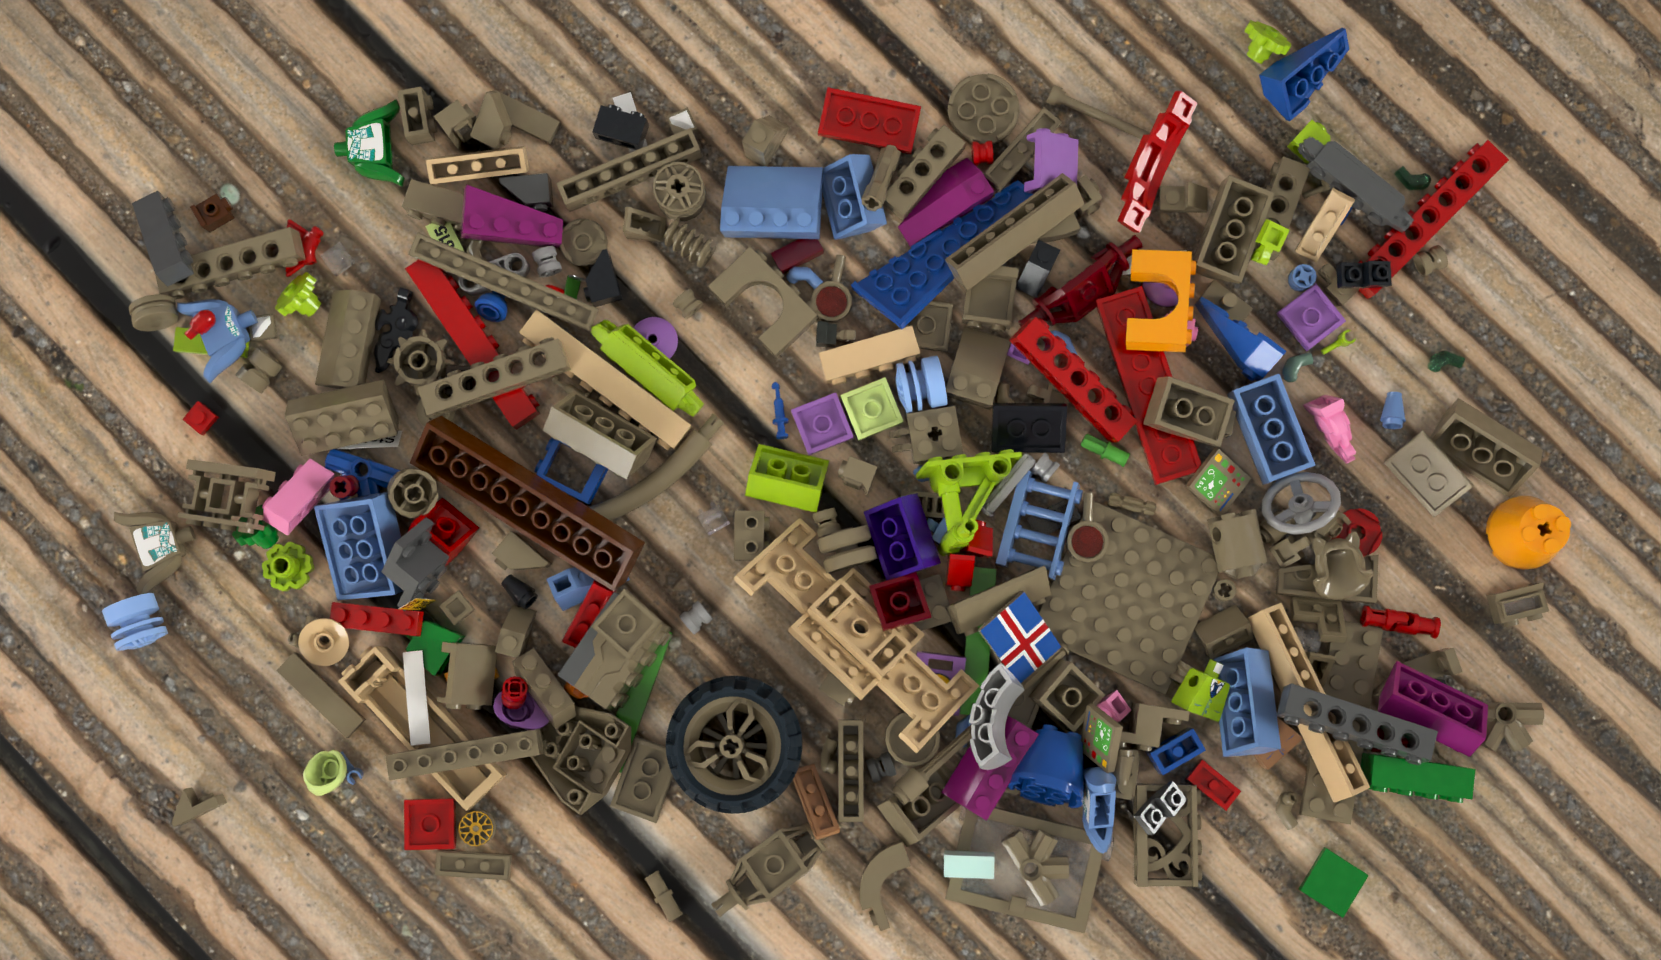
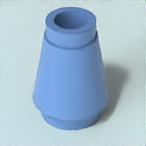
M1400 392L1387 393L1380 419L1383 422L1382 426L1386 429H1401L1403 423L1406 422L1402 393Z

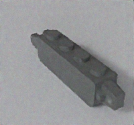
M1309 137L1299 144L1298 153L1302 154L1309 161L1306 167L1310 169L1311 174L1317 179H1323L1327 182L1331 190L1335 188L1354 198L1355 202L1352 207L1362 210L1368 215V219L1372 223L1382 227L1387 224L1401 233L1406 231L1412 224L1414 219L1403 208L1405 204L1404 195L1336 141H1330L1323 145L1318 140H1315V138Z

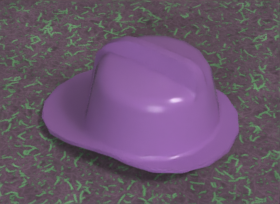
M502 692L494 700L493 708L496 716L510 728L534 730L542 728L549 722L529 692L526 694L525 704L519 709L513 710L505 707L501 701Z

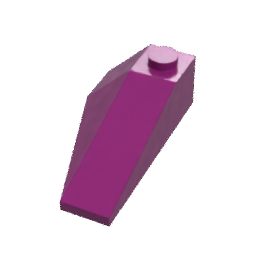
M965 158L943 173L902 221L898 229L911 248L912 245L933 232L951 224L954 219L961 218L971 212L975 206L982 205L992 199L994 190L982 171L968 158Z

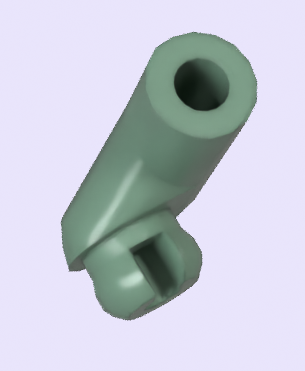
M1309 352L1290 357L1282 370L1284 380L1295 382L1300 368L1313 364L1312 354Z

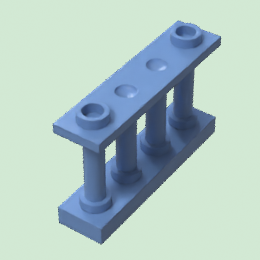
M1028 471L1016 485L996 564L1008 568L1009 563L1015 561L1034 567L1045 566L1046 570L1050 571L1048 577L1051 580H1055L1056 575L1060 576L1063 570L1064 561L1060 560L1075 504H1080L1083 490H1079L1080 485L1078 482H1073L1071 490L1037 482L1035 478H1032V472ZM1037 491L1069 499L1065 514L1029 505V502L1026 501L1028 492ZM1028 514L1062 523L1059 537L1024 529L1022 525H1019L1021 517ZM1024 538L1055 546L1053 560L1050 561L1016 552V549H1013L1015 539Z

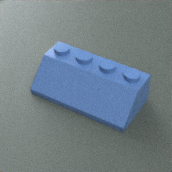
M1246 647L1213 659L1224 665L1218 678L1228 682L1230 685L1219 721L1223 757L1264 754L1281 749L1269 651Z

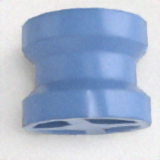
M1307 264L1297 266L1288 275L1289 286L1295 291H1305L1315 283L1316 271Z

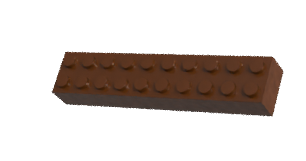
M439 416L426 423L410 464L426 471L443 485L612 591H615L627 581L645 545L644 541L445 417Z

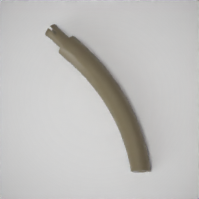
M712 413L700 430L697 432L693 429L676 451L650 475L619 495L589 508L611 521L648 503L678 481L712 445L709 440L724 425V422Z

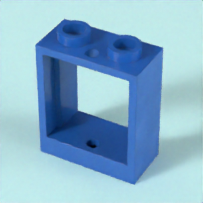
M551 438L545 449L548 452L544 460H539L534 472L568 495L591 505L609 469L596 464L582 493L547 477L546 474L562 444L566 445L561 441Z

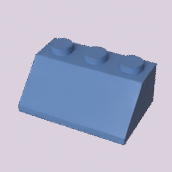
M849 154L823 168L822 193L834 240L871 232L887 224L883 206L876 211H870L862 205V196L874 173L870 155Z

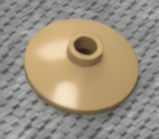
M320 618L305 625L300 632L298 646L303 657L310 663L318 666H330L339 662L346 655L349 648V636L345 628L337 621ZM322 636H327L329 638V642L323 643L320 640V638Z

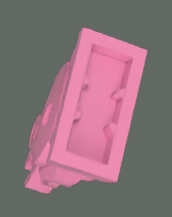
M1323 395L1304 404L1303 406L1306 411L1315 416L1314 422L1318 430L1324 433V438L1332 450L1346 464L1354 461L1355 457L1353 455L1356 454V451L1349 442L1352 440L1349 419L1343 411L1344 400L1338 397Z

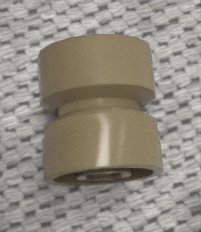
M256 348L249 357L250 363L243 364L236 373V376L262 394L270 384L269 378L275 377L283 366L267 353Z

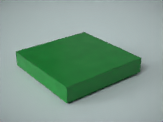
M1324 847L1298 890L1343 918L1369 875Z

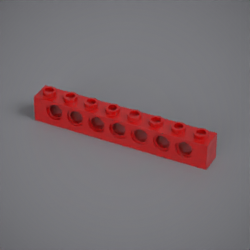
M1489 140L1482 145L1476 143L1467 152L1469 157L1464 162L1459 160L1450 169L1453 174L1448 179L1445 176L1442 177L1433 186L1436 191L1432 195L1425 194L1417 202L1420 207L1415 212L1412 210L1407 212L1414 219L1407 229L1413 233L1414 239H1408L1405 231L1401 233L1392 228L1384 235L1386 241L1381 246L1377 243L1368 251L1367 254L1370 257L1365 262L1390 261L1392 278L1509 159ZM1472 164L1478 165L1480 173L1473 170ZM1456 180L1463 184V189H1459L1456 186ZM1439 197H1443L1446 200L1447 206L1440 204ZM1422 213L1430 217V223L1423 220ZM1389 247H1393L1396 249L1397 257H1394L1389 253ZM1382 287L1360 288L1359 291L1367 299H1370Z

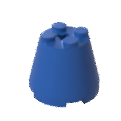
M1043 725L1042 729L1034 731L1039 735L1013 772L1008 788L1010 790H1015L1016 788L1021 792V797L1036 803L1053 807L1056 804L1063 805L1067 803L1070 808L1081 807L1084 799L1082 736L1075 732H1060L1057 727L1052 725Z

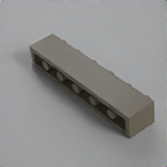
M1060 174L947 257L945 261L955 280L966 290H969L1082 207L1085 203L1076 183L1065 174Z

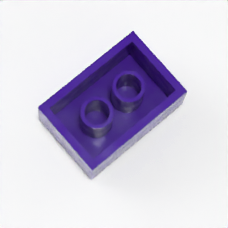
M918 493L901 496L864 511L886 581L941 564Z

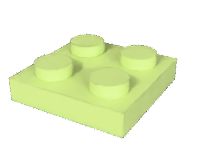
M886 377L840 395L858 441L904 423Z

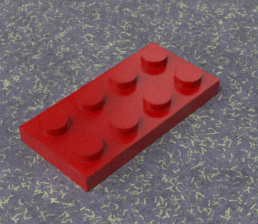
M827 87L818 136L876 148L893 145L901 153L911 155L921 106Z

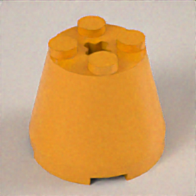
M1518 496L1501 502L1494 508L1487 520L1486 534H1488L1489 544L1493 550L1492 553L1500 562L1515 569H1534L1550 562L1565 546L1570 536L1571 521L1560 509L1539 498Z

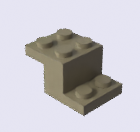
M1132 702L1128 731H1122L1119 747H1127V743H1132V748L1151 751L1152 747L1159 748L1162 723L1181 725V720H1189L1190 711Z

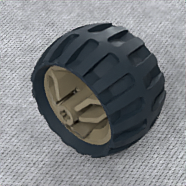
M725 676L701 684L680 702L668 726L666 755L675 781L692 800L705 808L717 812L730 814L746 813L768 805L778 798L790 785L801 761L802 733L793 708L776 689L754 678ZM735 711L749 714L739 731H736ZM715 716H718L727 736L723 732L708 726ZM756 719L759 722V724L755 726L753 729H751L749 732L744 734L746 730L749 728V726L752 724V722ZM762 728L764 729L767 742H748L750 736ZM703 734H708L721 741L703 739ZM702 747H720V751L706 760ZM747 747L766 749V756L759 754L755 751H752ZM741 753L761 763V766L751 773ZM722 755H724L720 762L717 764V766L713 769L710 766V764ZM729 758H733L734 777L720 774Z

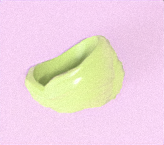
M337 750L321 751L314 755L303 773L308 790L316 796H322L334 791L346 777V760Z

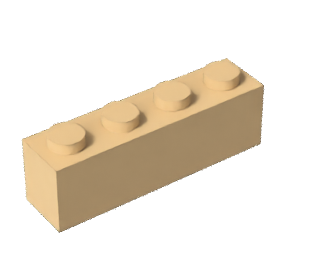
M526 146L437 156L426 160L430 184L526 173L529 170Z
M909 326L820 352L819 357L827 384L832 383L833 386L846 383V379L856 376V379L868 377L870 372L879 369L880 372L889 371L894 368L893 365L902 362L903 365H908V361L911 360L915 363L917 362L916 358L920 357V350L913 326Z

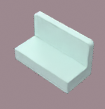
M945 850L944 877L994 879L995 853Z

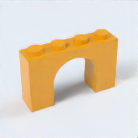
M1132 249L1131 281L1163 283L1176 293L1178 304L1169 315L1160 319L1127 318L1126 350L1186 352V344H1191L1192 329H1187L1188 321H1193L1194 306H1189V298H1194L1195 283H1190V276L1196 275V260H1192L1191 251Z

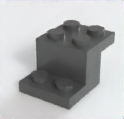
M427 517L395 542L381 571L404 590L397 604L400 608L415 598L423 599L427 592L430 594L434 592L440 584L438 579L447 570L445 565L449 556L429 540L432 536L430 531L434 523Z

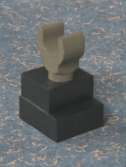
M818 321L816 347H835L836 340L849 343L855 342V330L837 331V324Z

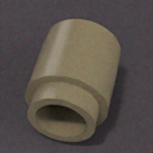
M1282 509L1280 512L1276 511L1273 514L1274 516H1276L1285 510ZM1292 518L1286 523L1295 525V520ZM1266 520L1259 524L1262 541L1266 544L1274 545L1288 534L1279 532L1268 525Z

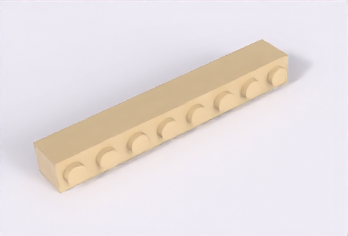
M537 309L519 331L524 337L522 342L527 346L530 345L531 348L540 345V341L546 338L554 337V340L559 339L562 342L571 370L564 372V374L571 379L574 375L582 380L579 385L590 393L594 389L601 395L598 398L608 407L614 404L620 409L618 412L620 416L629 422L631 419H634L639 423L638 427L658 437L657 443L667 451L670 447L676 451L692 431L693 427L691 424ZM541 354V356L544 359H546V355Z
M1282 603L1266 608L1247 618L1260 649L1269 651L1271 672L1281 693L1283 687L1295 684L1325 694ZM1305 704L1304 712L1311 716L1312 710L1309 705ZM1329 712L1328 719L1331 723L1335 724L1336 717L1333 713ZM1303 724L1297 726L1333 802L1352 797L1370 788L1348 741L1334 739L1332 737L1333 734L1325 731L1322 734L1308 730L1309 726Z

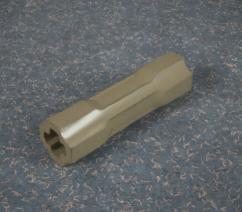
M887 145L880 150L875 171L862 196V205L867 210L876 211L881 209L884 204L891 177L901 159V152L897 150L896 146Z

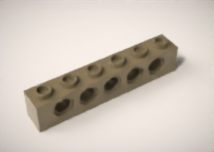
M689 128L556 184L565 206L571 212L654 178L657 172L667 164L672 162L688 164L702 158V154L693 131Z
M288 227L191 255L193 259L191 266L194 274L188 276L184 283L182 279L167 287L156 274L155 276L159 294L169 295L174 299H181L185 297L186 293L205 292L208 290L207 287L214 285L217 287L226 286L232 280H247L252 278L253 274L260 272L262 274L272 273L275 271V268L281 266L293 267L298 265L299 261L306 260L299 231ZM278 247L279 252L273 257V251ZM256 254L255 261L250 263L251 256ZM233 260V266L228 270V263ZM210 267V273L205 276L206 269Z
M554 337L541 340L538 346L532 348L530 345L518 348L515 354L509 356L501 354L495 356L492 362L472 364L469 370L449 372L447 377L441 380L433 378L424 381V385L418 387V391L426 415L430 418H435L571 370L562 342L559 339L554 340ZM538 355H546V362L543 365H535V359ZM519 362L522 363V371L518 374H513V365ZM492 371H499L498 380L490 382L489 374ZM470 379H475L476 386L474 389L466 390V382ZM447 387H452V395L444 399L442 396L443 390Z
M534 729L392 753L385 756L389 780L536 756L543 754L544 749L541 729Z

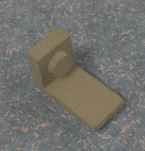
M1443 648L1402 663L1433 679L1443 675H1455L1463 672L1454 648Z

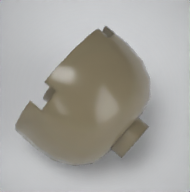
M405 468L398 471L390 479L387 486V498L391 507L400 515L408 518L428 514L435 507L438 500L435 479L426 471L418 468Z

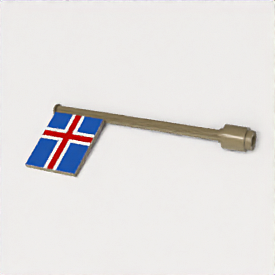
M1023 591L1018 593L978 629L1001 664L1022 684L1025 689L1023 692L1063 656L1069 654L1068 647L1057 641ZM971 725L922 769L915 770L911 768L894 783L895 787L891 790L902 804L905 805L908 802H913L929 787L927 783L929 777L972 739Z

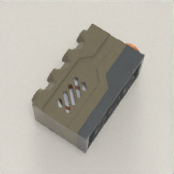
M614 592L612 594V596L610 597L606 605L603 607V609L601 610L593 624L609 607V605L615 600L619 593ZM662 622L636 654L628 660L597 631L590 627L558 674L559 677L566 681L564 690L577 699L589 697L605 709L617 710L618 707L623 708L629 699L627 692L631 686L636 688L643 679L641 671L645 666L650 667L657 658V654H655L656 649L659 645H666L671 637L669 632L672 628Z

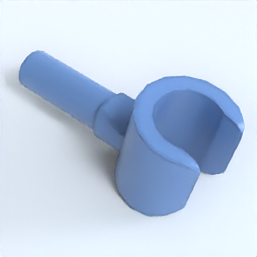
M342 751L340 753L347 764V781L354 785L356 782L351 774L357 773L359 778L362 779L363 771L360 768H354Z

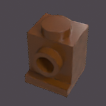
M218 194L211 196L198 205L190 206L201 227L208 232L216 230L235 218L231 212L233 206L227 197L222 198Z

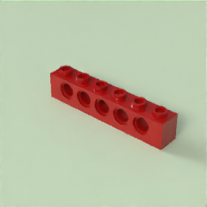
M1037 317L1028 319L1009 341L1107 441L1111 443L1119 442L1137 422L1133 417V411L1128 406L1122 405L1116 399L1117 395L1110 388H1105L1099 382L1100 378L1095 372L1088 371L1082 365L1083 360L1066 348V343L1062 338L1054 336L1048 330L1049 325L1043 319ZM1039 338H1041L1045 343V348L1043 351L1040 350L1037 346V340ZM1056 355L1059 356L1062 360V365L1060 368H1058L1054 363V358ZM1073 372L1076 373L1079 378L1077 385L1073 384V382L1071 381V376ZM1090 390L1095 393L1094 402H1091L1088 398ZM1107 407H1109L1112 411V417L1110 419H1108L1105 415V410Z

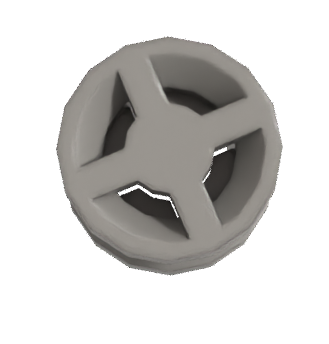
M1044 453L1030 471L1032 474H1038L1041 477V481L1046 483L1060 464L1057 461H1051L1049 455Z

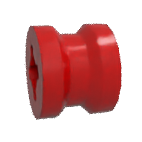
M992 140L980 144L977 141L972 142V162L975 166H978L980 163L993 164Z

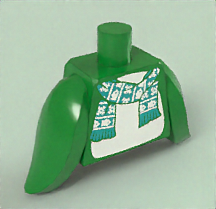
M397 99L360 115L352 123V127L346 129V141L334 143V152L337 157L347 156L348 162L355 167L356 172L369 179L395 183L403 187L405 178L393 169L391 130L388 124L400 111Z

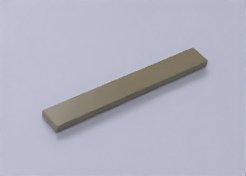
M417 232L408 254L589 332L599 311L594 306Z

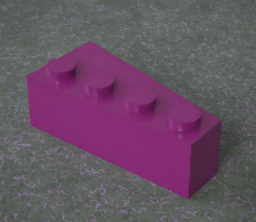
M466 184L463 198L461 238L539 247L554 246L557 249L562 244L563 219Z

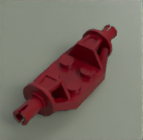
M1133 235L1119 247L1112 242H1108L1106 248L1091 257L1093 264L1075 278L1069 280L1063 287L1056 289L1052 286L1039 298H1033L1032 303L1035 310L1018 321L1020 327L1028 319L1034 317L1043 319L1051 327L1056 323L1078 322L1096 308V300L1115 294L1123 271H1127L1130 268L1127 258L1132 255V249L1139 250L1143 248L1140 239ZM1115 263V265H1114V267H1113V269H1112V271H1111V273H1110V275H1109V272H1108V271L1110 270V268L1112 267V265ZM1056 306H1059L1063 310L1054 313H1050L1049 309L1054 308Z

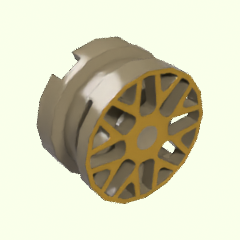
M475 810L467 813L461 819L458 831L465 843L470 846H480L489 842L494 837L497 825L494 816L490 812Z

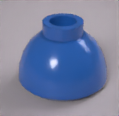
M495 291L485 293L476 300L474 304L475 309L486 320L492 322L504 321L508 312L507 302L505 301L506 296Z

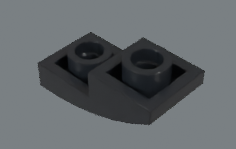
M1390 261L1341 262L1336 264L1337 288L1351 289L1392 286Z

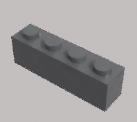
M155 191L133 202L132 205L154 272L158 278L168 287L194 274L191 266L193 259L185 249L187 241L179 231L181 224L173 214L175 206L169 197L164 198L159 191Z

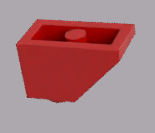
M976 520L978 529L973 539L969 542L968 546L963 547L959 552L977 557H992L993 528L986 527V522Z
M948 555L945 586H951V591L965 592L966 587L972 586L975 556Z

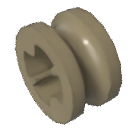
M1220 580L1213 586V596L1220 602H1227L1236 595V586L1230 580ZM1221 584H1225L1224 587L1229 586L1228 597H1224V594L1220 596L1218 593L1221 589Z

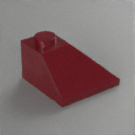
M917 572L869 586L883 632L931 618Z

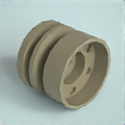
M672 162L663 166L657 172L653 181V193L660 210L673 220L680 218V221H688L696 218L703 211L706 204V189L700 173L692 165L684 162ZM677 185L682 187L680 193L676 192Z

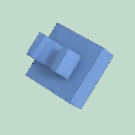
M943 517L940 524L928 518L927 523L930 532L934 533L932 536L934 543L939 545L942 536L947 531L946 520Z

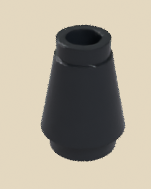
M512 574L508 575L501 583L517 607L528 609L538 597L534 588Z

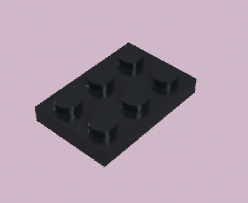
M993 403L991 451L1000 452L1012 449L1014 452L1065 453L1067 404Z

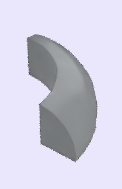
M1001 663L990 672L980 686L982 690L976 703H973L969 723L971 724L972 736L970 744L979 767L985 770L996 769L1012 760L1006 745L1005 725L1013 703L1025 690L1018 679Z

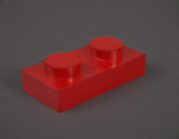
M1202 759L1198 761L1185 778L1191 784L1197 785L1201 792L1225 811L1241 793V790Z

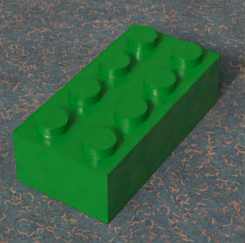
M1369 753L1362 754L1360 767L1368 781L1369 789L1373 791L1387 793L1388 788H1390L1389 792L1413 796L1414 791L1415 796L1438 800L1439 795V799L1463 803V798L1473 799L1476 769L1434 762L1414 765L1407 763L1405 758Z

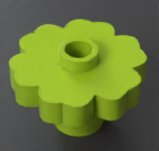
M1250 20L1244 30L1249 35L1248 37L1252 39L1248 46L1247 56L1257 63L1263 64L1265 60L1270 58L1273 52L1278 55L1280 53L1286 55L1292 44L1278 30L1259 21L1254 22Z
M308 272L298 275L283 290L277 299L278 303L275 309L283 316L289 313L292 314L295 310L302 315L312 316L321 305L318 296L312 292L315 288L316 279Z
M287 542L285 546L275 544L272 549L266 552L268 560L262 563V569L264 570V578L271 579V587L287 592L291 588L301 589L310 581L308 573L314 570L313 557L305 554L304 546L294 542Z

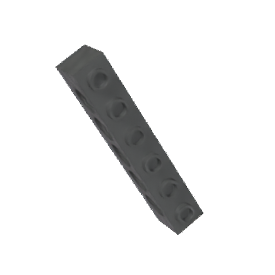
M1295 684L1283 687L1277 716L1284 718L1285 723L1296 726L1303 724L1309 726L1308 730L1322 734L1325 731L1333 734L1332 737L1340 741H1348L1349 739L1357 742V746L1365 749H1372L1374 747L1380 749L1383 755L1389 757H1397L1398 755L1406 758L1405 761L1414 765H1421V763L1432 760L1438 733L1436 730ZM1305 704L1310 706L1312 710L1311 716L1304 712ZM1329 712H1331V713H1333V714L1335 715V717H1336V722H1335V724H1333V723H1331V722L1329 721V719H1328V713H1329ZM1353 720L1359 723V732L1353 728ZM1378 728L1384 732L1383 740L1377 735ZM1402 736L1408 740L1407 748L1401 742Z

